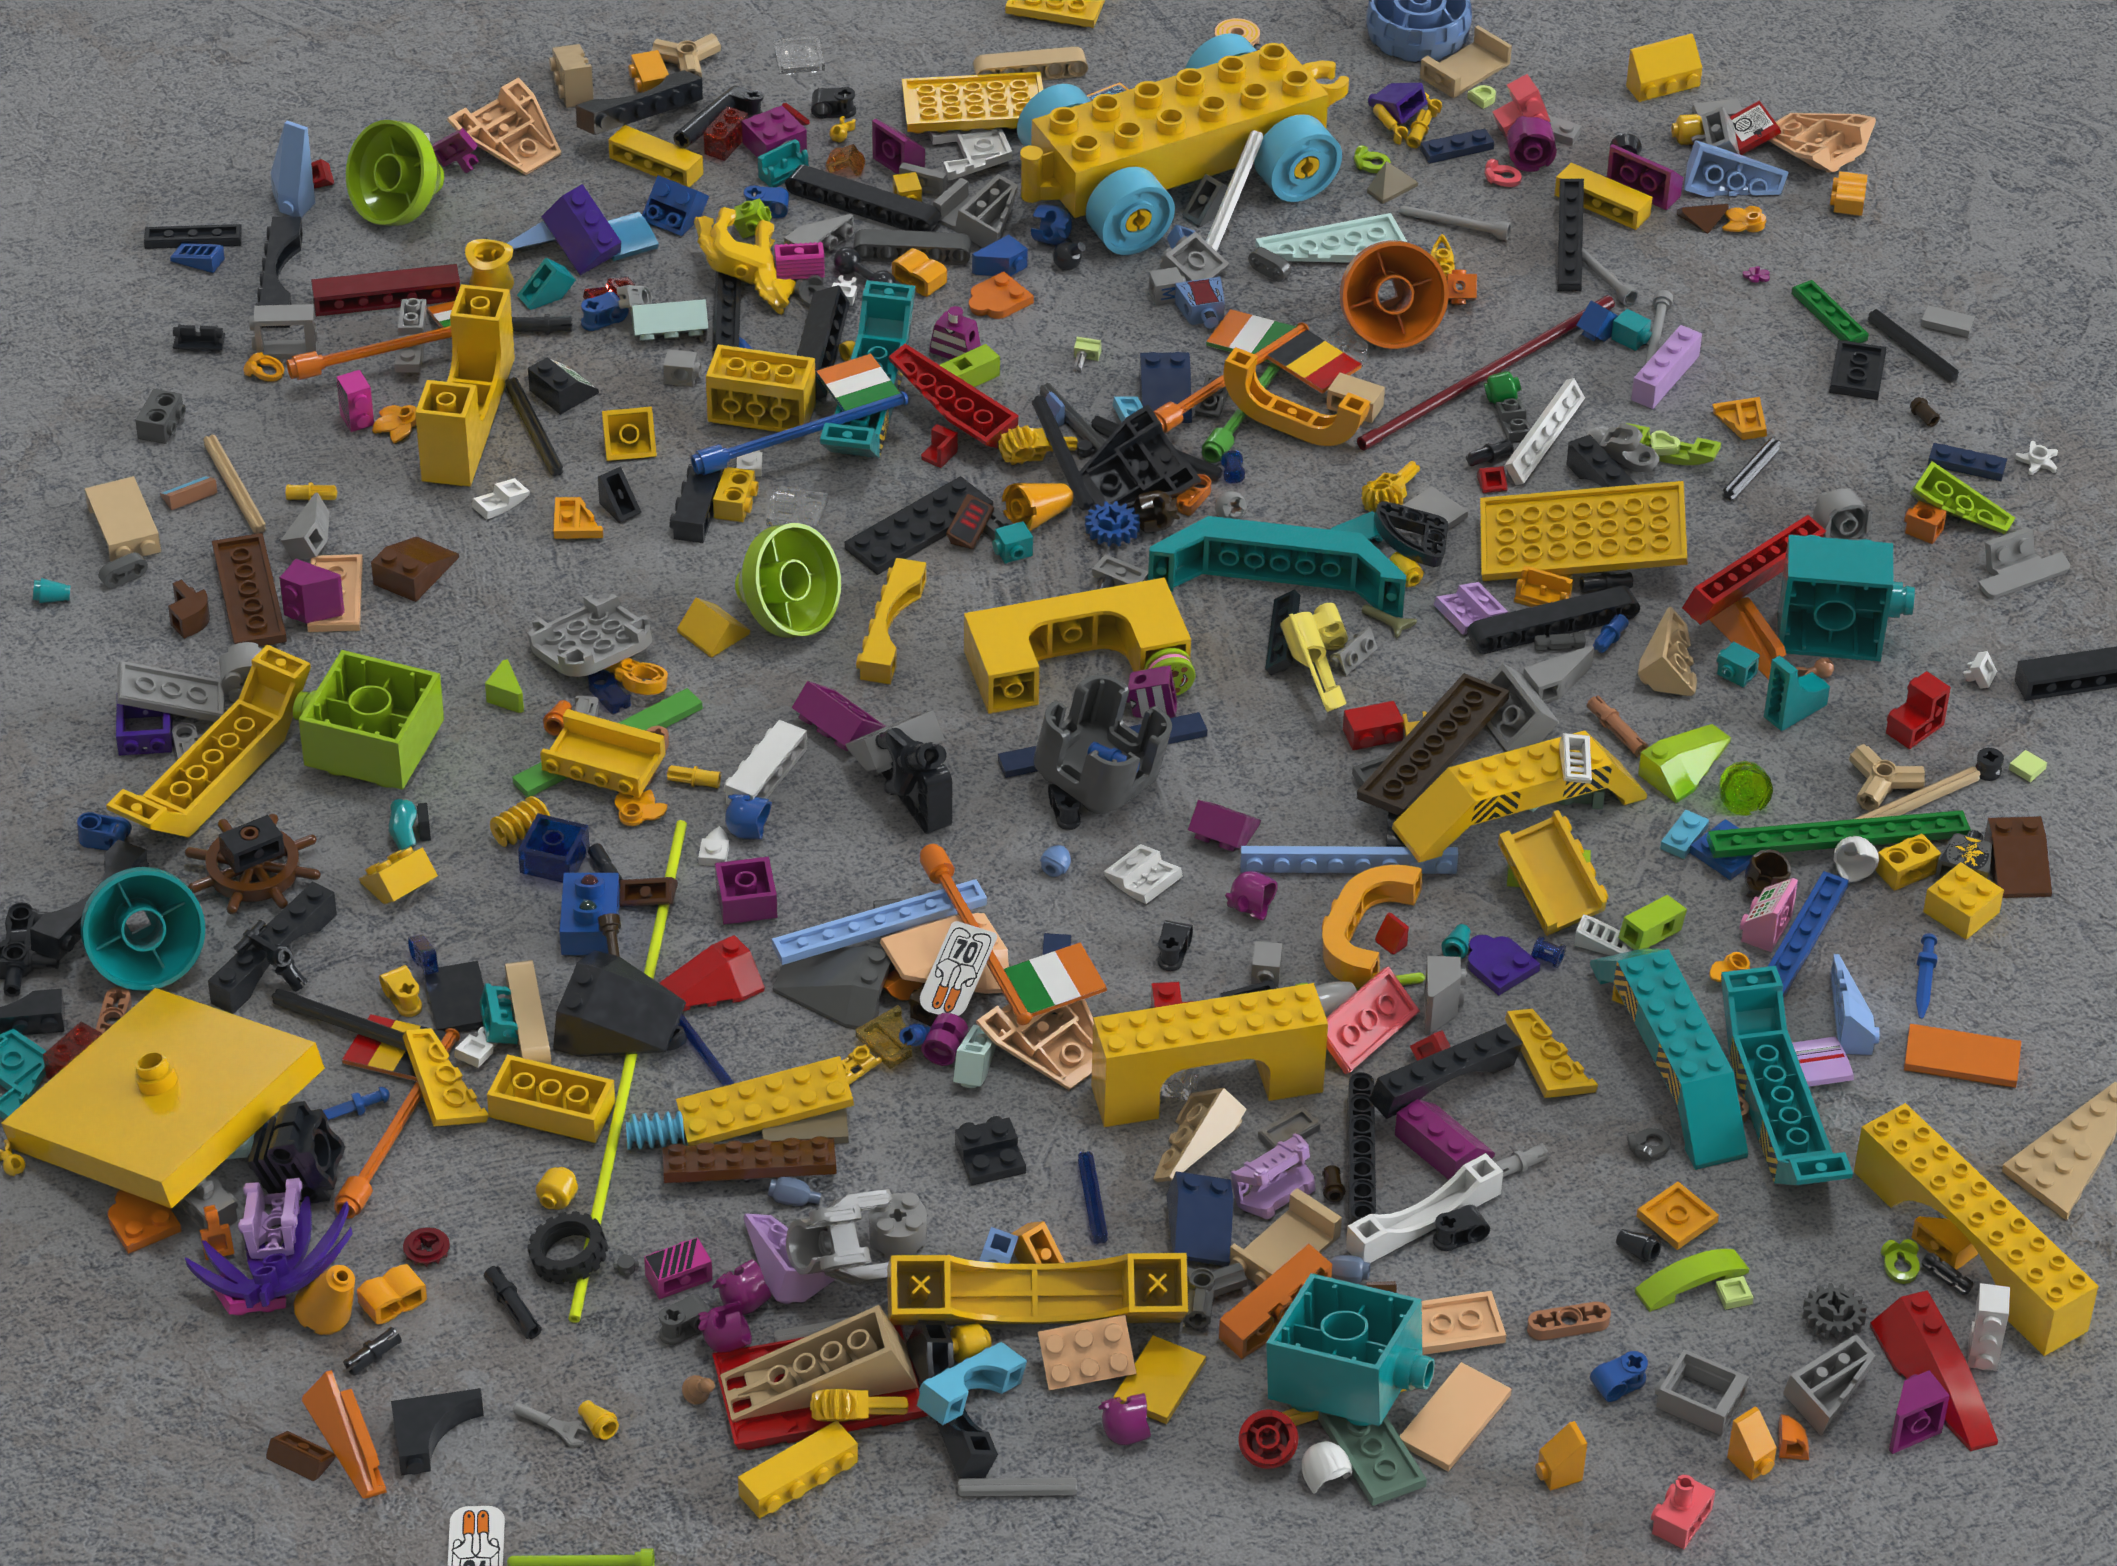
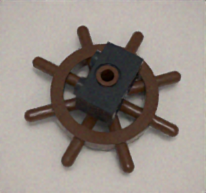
M276 814L265 815L236 828H232L226 819H221L218 821V827L223 833L219 834V837L210 845L208 850L188 847L185 850L186 857L204 860L207 877L190 883L188 888L193 893H197L212 886L217 892L230 898L226 910L231 915L237 912L241 902H258L271 898L280 909H284L288 905V901L282 893L294 883L297 877L318 880L321 877L319 870L300 867L298 851L314 845L317 841L316 836L310 834L293 841L291 837L280 831L276 826L278 822ZM284 856L287 858L286 864L272 862ZM218 864H226L230 867L220 871ZM266 872L277 873V875L270 878ZM241 875L239 882L231 880V878ZM251 881H259L257 883H250Z

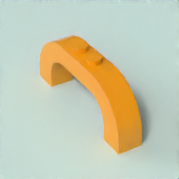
M1235 347L1225 360L1223 370L1224 383L1228 394L1239 409L1255 421L1298 439L1321 446L1342 444L1356 433L1368 415L1371 401L1349 392L1339 404L1337 414L1335 415L1321 414L1270 393L1260 384L1256 376L1258 356Z
M1383 865L1365 870L1346 883L1338 899L1333 900L1329 916L1324 917L1322 923L1323 960L1326 968L1334 977L1343 982H1351L1355 987L1361 988L1380 972L1379 952L1358 948L1352 945L1350 940L1364 913L1370 907L1383 902H1397L1414 906L1422 890V868L1407 865Z

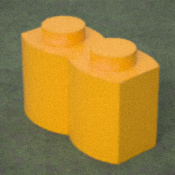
M1839 171V177L1833 178L1830 205L1834 206L1835 213L1862 216L1868 175Z
M911 248L892 262V275L901 284L915 286V292L922 296L928 297L947 283L946 267L936 260L929 259L924 252Z
M408 1264L393 1267L382 1277L366 1280L357 1289L359 1305L376 1325L389 1322L401 1312L410 1311L427 1300L426 1285Z

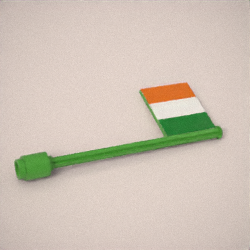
M1230 309L1206 341V346L1232 352L1237 347L1256 354L1296 328L1297 325L1293 326ZM1268 359L1265 362H1269L1270 365L1259 379L1260 384L1265 389L1280 370L1279 366ZM1239 407L1224 428H1215L1202 445V456L1206 461L1217 463L1223 460L1234 445L1232 434L1246 417V414Z

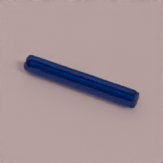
M1090 1151L1080 1152L1078 1154V1164L1092 1241L1095 1244H1104L1108 1240V1232L1094 1156Z

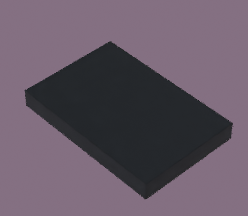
M1838 340L1829 393L1878 400L1887 347Z
M478 961L423 970L436 1030L445 1032L446 1029L453 1028L458 1032L480 1029L484 1026L479 1004L484 983Z

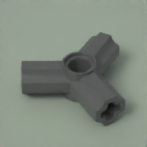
M1240 1263L1214 1271L1206 1268L1193 1269L1187 1266L1188 1313L1185 1316L1186 1323H1189L1193 1328L1203 1329L1204 1326L1211 1323L1212 1307L1216 1296L1247 1286V1278Z

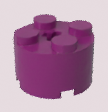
M1521 116L1516 119L1515 123L1508 130L1507 144L1509 155L1518 169L1526 172L1539 171L1540 167L1544 165L1547 167L1554 161L1557 149L1553 129L1549 121L1538 117Z

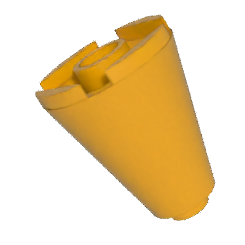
M1014 483L1004 489L1002 502L1006 501V510H1003V513L1013 524L1024 521L1029 531H1032L1071 507L1074 499L1073 491L1064 483Z
M334 1265L298 1290L293 1305L294 1313L302 1326H308L315 1330L314 1333L319 1335H331L342 1330L352 1314L355 1286L353 1272L344 1265Z

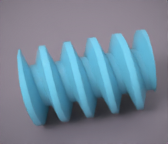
M681 1111L676 1112L675 1119H672L669 1112H665L663 1120L660 1119L658 1112H655L652 1121H649L647 1114L643 1113L639 1122L635 1114H631L629 1122H626L627 1150H631L634 1141L639 1149H643L645 1141L648 1142L650 1148H654L656 1140H659L662 1148L666 1147L668 1139H670L672 1144H678L679 1139H682L684 1144V1126Z

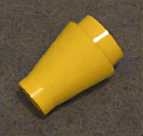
M590 1400L584 1401L579 1406L578 1414L584 1419L594 1437L607 1440L615 1435L619 1423L614 1413L595 1405Z

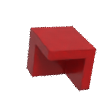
M936 424L931 429V445L921 454V460L942 468L958 452V433Z
M1443 1030L1410 1045L1417 1061L1451 1047Z

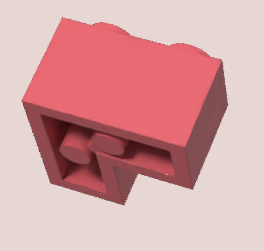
M1528 74L1507 84L1513 101L1492 112L1498 128L1506 139L1509 128L1518 117H1538L1551 122L1540 92Z

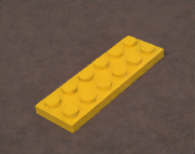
M840 1056L676 1099L678 1110L681 1111L683 1116V1126L688 1146L698 1145L703 1142L714 1143L760 1131L763 1128L779 1126L854 1106L852 1093Z

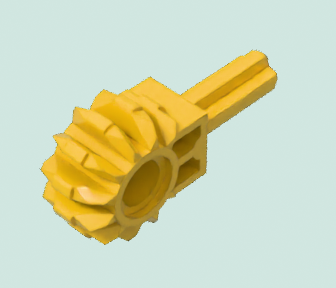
M1028 425L1008 429L1007 433L1001 434V439L998 441V448L1005 462H1010L1012 465L1017 463L1022 465L1026 461H1043L1046 452L1053 451L1043 428H1029ZM1064 437L1069 450H1077V438Z
M1410 461L1397 474L1384 472L1376 480L1367 482V485L1362 487L1361 493L1362 504L1365 510L1375 513L1378 503L1383 501L1403 505V499L1407 496L1405 484L1420 471V466L1416 465L1415 461Z
M825 1389L812 1393L810 1410H812V1418L818 1421L868 1419L869 1415H905L908 1411V1401L906 1397H868V1390Z

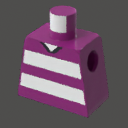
M950 307L934 325L929 352L951 360L981 346L977 322L964 317L961 307Z
M1171 665L1135 671L1130 674L1129 694L1126 703L1131 704L1133 716L1143 718L1146 711L1156 706L1164 711L1169 718L1176 717L1178 701Z

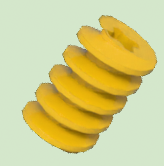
M529 796L525 801L510 807L508 811L493 817L490 821V829L497 842L502 847H506L507 841L515 845L517 838L523 840L526 837V833L529 835L534 833V828L540 830L543 827V823L546 825L550 824L551 816L540 799Z

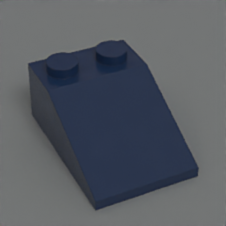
M1189 352L1140 353L1139 378L1141 404L1143 407L1148 404L1152 411H1155L1167 402L1178 404L1191 396ZM1192 408L1183 413L1182 423H1192Z
M1176 1171L1166 1194L1172 1253H1187V1261L1229 1266L1234 1201L1231 1179Z

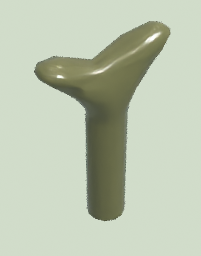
M1365 604L1362 608V613L1391 626L1395 638L1401 635L1402 630L1409 629L1417 623V619L1396 618L1368 604Z

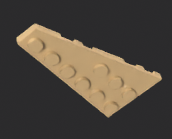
M2112 1083L2003 1164L2002 1172L2066 1221L2071 1214L2072 1208L2079 1201L2085 1186L2089 1184L2102 1162L2108 1147L2115 1140L2117 1134V1083Z

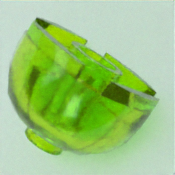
M1751 761L1733 763L1724 770L1718 783L1720 799L1727 810L1736 815L1747 816L1752 815L1751 811L1758 809L1761 811L1770 802L1773 793V785L1765 769Z

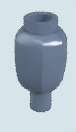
M779 1177L777 1180L771 1179L768 1196L773 1197L775 1202L779 1204L799 1207L807 1202L819 1204L821 1193L810 1191L809 1186L801 1180L791 1177Z
M1337 1255L1329 1260L1332 1263L1331 1278L1359 1284L1363 1279L1369 1280L1370 1262H1365L1361 1257Z

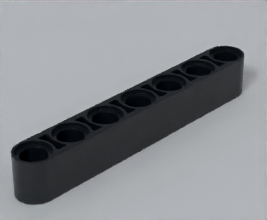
M799 165L785 181L787 190L793 195L905 231L932 232L942 218L940 211L932 205L806 165Z
M1618 586L1476 620L1467 628V635L1479 653L1487 654L1533 643L1537 635L1549 637L1552 634H1571L1609 624L1615 615L1618 616L1619 614L1624 615L1629 620L1634 618L1641 608L1627 586Z
M1364 1072L1352 1074L1348 1085V1225L1369 1214H1376L1375 1106L1369 1100L1374 1088V1079L1371 1075Z

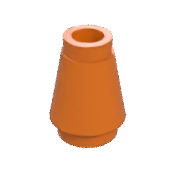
M559 701L544 716V729L549 734L558 736L564 728L563 715L567 709L572 710V706L568 701Z

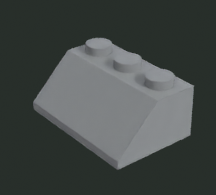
M1503 663L1486 681L1510 691L1508 701L1486 724L1506 751L1542 741L1559 723L1524 676L1515 669Z
M931 710L912 715L846 743V747L866 771L876 769L877 773L892 768L891 763L893 761L888 749H880L876 745L875 739L877 735H880L879 733L885 732L890 728H899L915 741L923 743L933 742V744L945 740L935 713Z

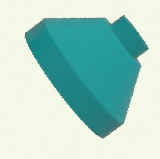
M136 867L113 874L93 891L83 910L81 938L90 961L106 979L127 989L153 990L154 988H162L177 981L194 965L201 953L205 940V918L196 896L179 878L161 869ZM138 911H144L149 919L148 924L135 931H130L126 924L127 919Z

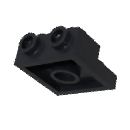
M993 1116L986 1123L975 1125L972 1122L962 1124L959 1129H955V1146L971 1186L1026 1173V1164L1018 1147V1137L1010 1117L1002 1119L1000 1116Z

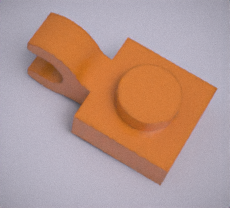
M215 1204L203 1207L208 1228L199 1230L201 1241L205 1240L222 1256L235 1254L228 1223L220 1225ZM203 1247L205 1259L209 1260Z

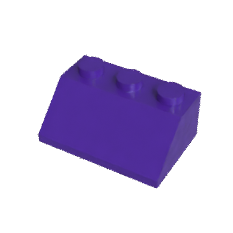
M583 184L562 195L541 216V219L580 276L621 252V240Z

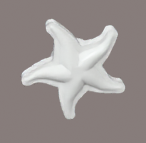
M2031 441L2029 452L2024 454L2016 453L2015 459L2029 464V475H2033L2040 468L2056 473L2057 467L2050 458L2057 456L2058 450L2047 449L2042 445H2036L2035 441Z

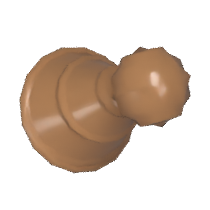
M693 1375L684 1381L682 1393L689 1403L698 1405L708 1399L710 1392L715 1388V1384L710 1378Z

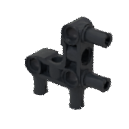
M24 902L13 904L9 908L5 920L6 938L0 942V979H5L3 990L4 994L9 997H16L20 994L22 978L31 971H34V969L59 968V960L31 950L30 928L45 913L49 912H39V909L32 908L30 904Z

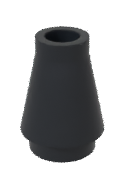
M1622 1229L1616 1238L1617 1245L1623 1247L1643 1262L1655 1261L1661 1250V1241L1657 1240L1655 1235Z

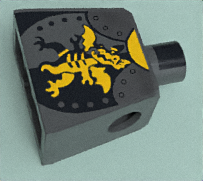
M1976 830L1969 831L1967 836L1958 833L1954 834L1938 859L1935 879L1939 880L1960 862L1988 879L1992 844L1989 841L1983 840L1982 833Z

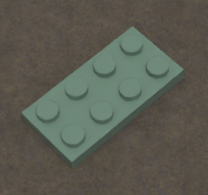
M1319 1412V1422L1331 1441L1339 1445L1347 1454L1351 1463L1352 1474L1372 1506L1426 1487V1477L1387 1416L1380 1426L1373 1424L1359 1426L1350 1423L1344 1417Z

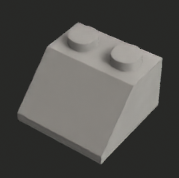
M1427 956L1424 986L1425 1035L1432 1034L1458 1015V1005L1464 1004V988L1460 987V985L1466 984V968H1461V957Z

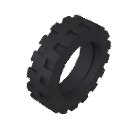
M573 1211L572 1214L564 1212L558 1214L559 1216L553 1218V1216L548 1218L544 1225L540 1224L535 1229L536 1233L531 1234L529 1238L531 1244H528L527 1248L537 1275L540 1278L543 1276L544 1280L549 1283L555 1281L556 1284H564V1282L569 1281L571 1284L577 1282V1279H585L590 1276L589 1273L592 1271L596 1272L600 1268V1263L606 1259L605 1252L608 1251V1244L596 1218L592 1219L591 1215L587 1213L581 1215L577 1211ZM577 1235L590 1239L587 1247L573 1258L552 1260L546 1257L552 1245L562 1238Z

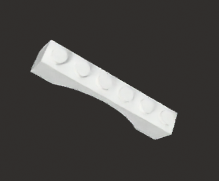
M1486 1153L1464 1164L1441 1188L1416 1205L1391 1214H1369L1348 1225L1346 1249L1352 1256L1361 1257L1365 1262L1370 1263L1436 1229L1435 1220L1439 1214L1457 1210L1466 1205H1475L1477 1207L1500 1195L1503 1170Z

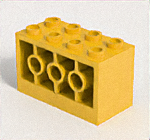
M717 345L706 374L708 422L776 432L809 423L816 405L815 358Z

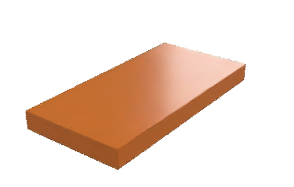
M1910 1024L1904 1070L2016 1088L2021 1041Z

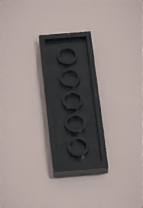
M960 476L844 541L845 550L876 575H879L889 569V567H893L896 558L907 559L947 536L946 533L967 494L973 495L993 506V501Z

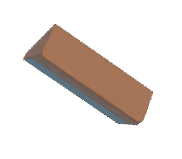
M204 476L162 492L160 495L169 508L174 510L216 494V480L212 477Z

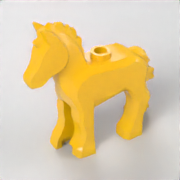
M721 208L715 224L714 219L704 215L695 217L694 224L698 233L697 242L706 255V260L710 267L717 272L755 285V290L759 292V296L763 300H767L768 304L778 314H783L784 308L790 304L788 298L795 293L796 282L792 279H777L775 260L771 251V247L775 242L774 239H771L774 232V224L761 220L755 228V245L735 241L729 234L727 227L732 226L736 219V210Z

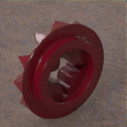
M430 1227L420 1228L411 1232L403 1243L406 1259L412 1260L415 1266L419 1263H424L427 1267L432 1262L439 1265L441 1258H447L448 1250L450 1249L447 1235L439 1229ZM421 1243L428 1248L432 1247V1251L422 1249Z

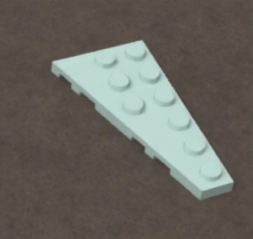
M1388 213L1257 238L1255 246L1256 248L1263 247L1287 261L1351 262L1363 249L1375 243L1388 240L1407 242L1392 214Z

